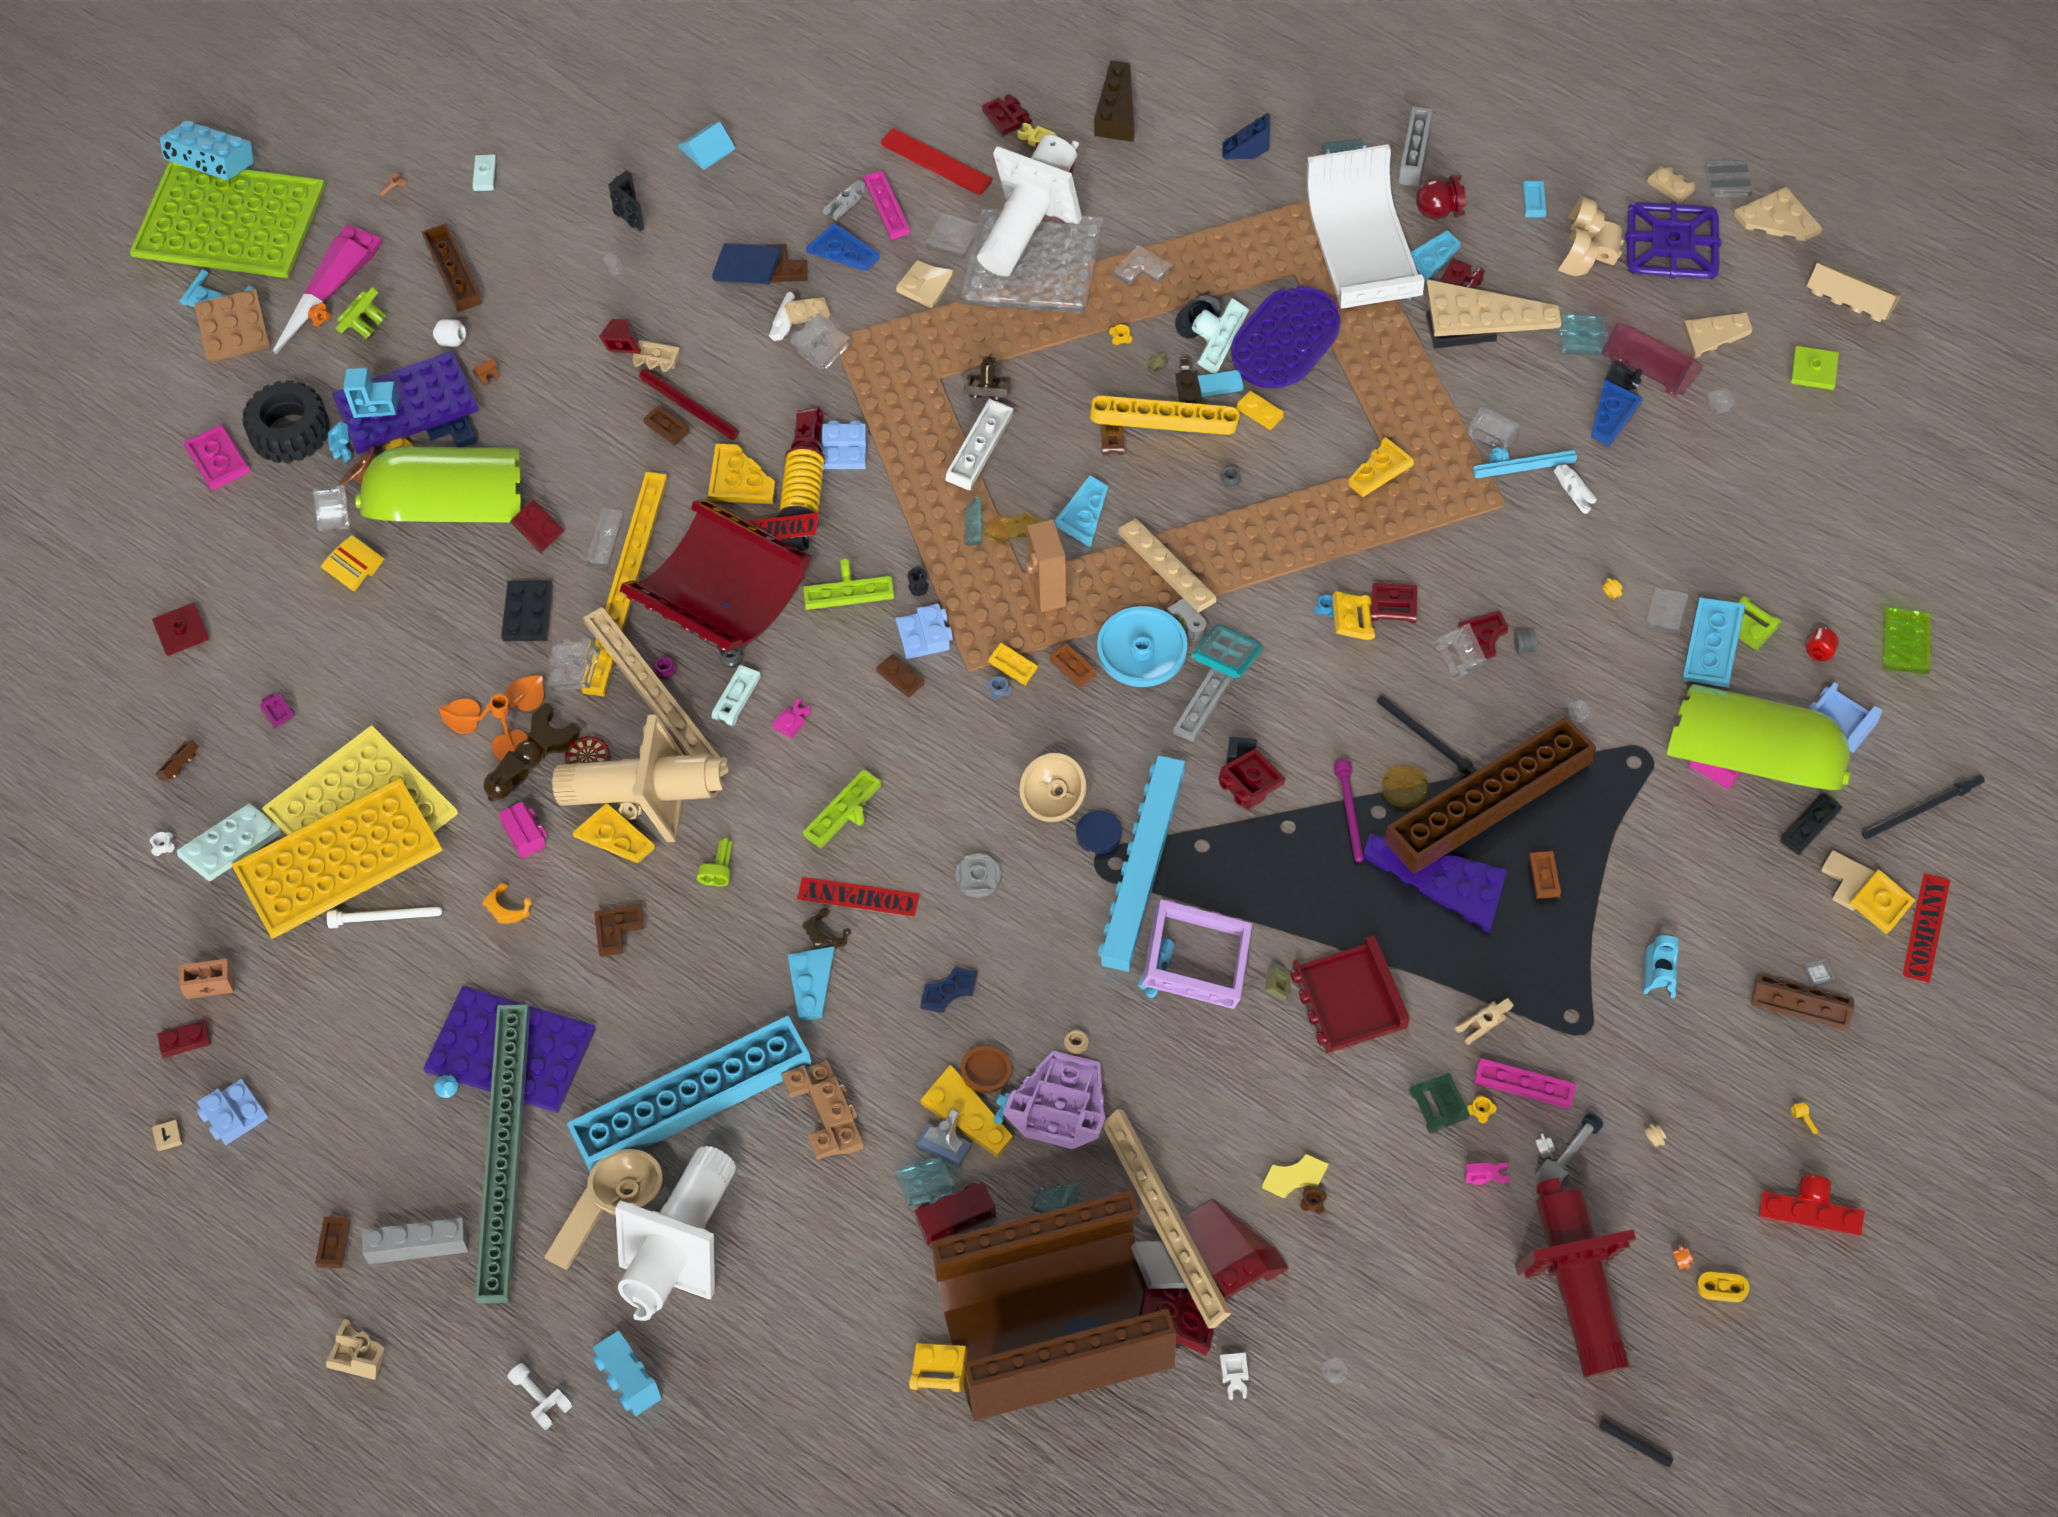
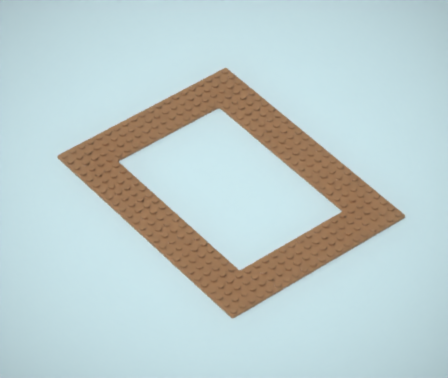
M1308 200L834 337L835 348L942 609H945L947 623L968 671L991 666L988 660L1000 643L1023 656L1098 633L1111 616L1124 609L1147 606L1166 612L1167 608L1183 598L1128 543H1124L1065 561L1066 606L1040 612L1029 574L1023 573L1019 567L981 475L979 474L970 491L945 481L947 471L962 447L965 438L940 380L981 367L983 357H995V363L1109 330L1119 324L1126 325L1184 308L1196 296L1210 295L1218 298L1290 276L1295 277L1299 286L1318 289L1334 300L1340 315V331L1336 340L1331 345V349L1380 445L1385 437L1413 458L1414 465L1364 497L1349 486V478L1353 475L1351 474L1154 534L1215 596L1504 507L1505 500L1492 476L1474 477L1473 467L1485 463L1399 301L1396 299L1340 308L1313 227Z

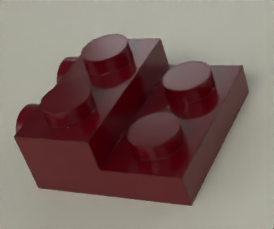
M1256 748L1221 767L1218 777L1220 787L1223 790H1229L1234 795L1236 804L1239 806L1244 805L1247 810L1264 801L1268 793L1284 785L1286 780Z

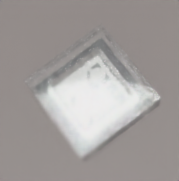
M1827 958L1804 963L1803 965L1811 987L1833 983L1836 980Z

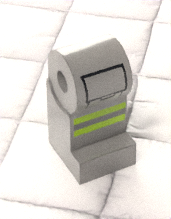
M1184 598L1167 608V613L1172 615L1186 631L1188 639L1200 641L1205 637L1206 620Z

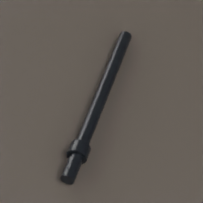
M1383 695L1378 697L1376 702L1455 763L1458 766L1457 769L1462 773L1471 775L1477 771L1470 760L1467 758L1463 759Z
M1980 774L1967 781L1962 780L1956 783L1953 788L1862 831V836L1867 840L1958 795L1963 796L1970 793L1972 788L1985 783V779Z

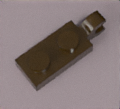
M1188 357L1180 358V373H1175L1179 402L1202 404L1197 372H1190Z

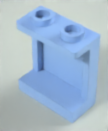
M1834 682L1830 688H1824L1819 696V702H1813L1809 709L1821 712L1833 719L1843 730L1849 744V749L1854 753L1878 723L1883 710L1876 706L1871 711L1866 710L1837 691L1839 684Z

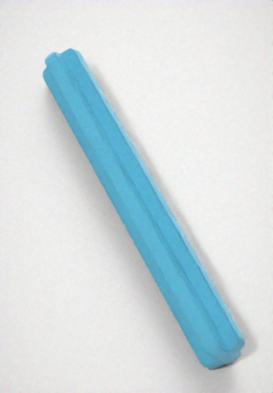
M1574 450L1475 465L1473 467V474L1475 478L1575 463L1577 455Z

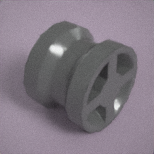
M1528 629L1527 632L1523 633L1520 631L1514 632V646L1518 654L1523 653L1525 650L1531 652L1537 650V640L1533 629Z
M741 647L730 651H723L718 648L720 661L724 667L735 668L741 664Z

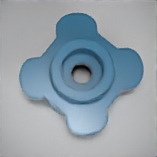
M1319 596L1314 612L1318 615L1323 614L1328 617H1334L1332 596Z

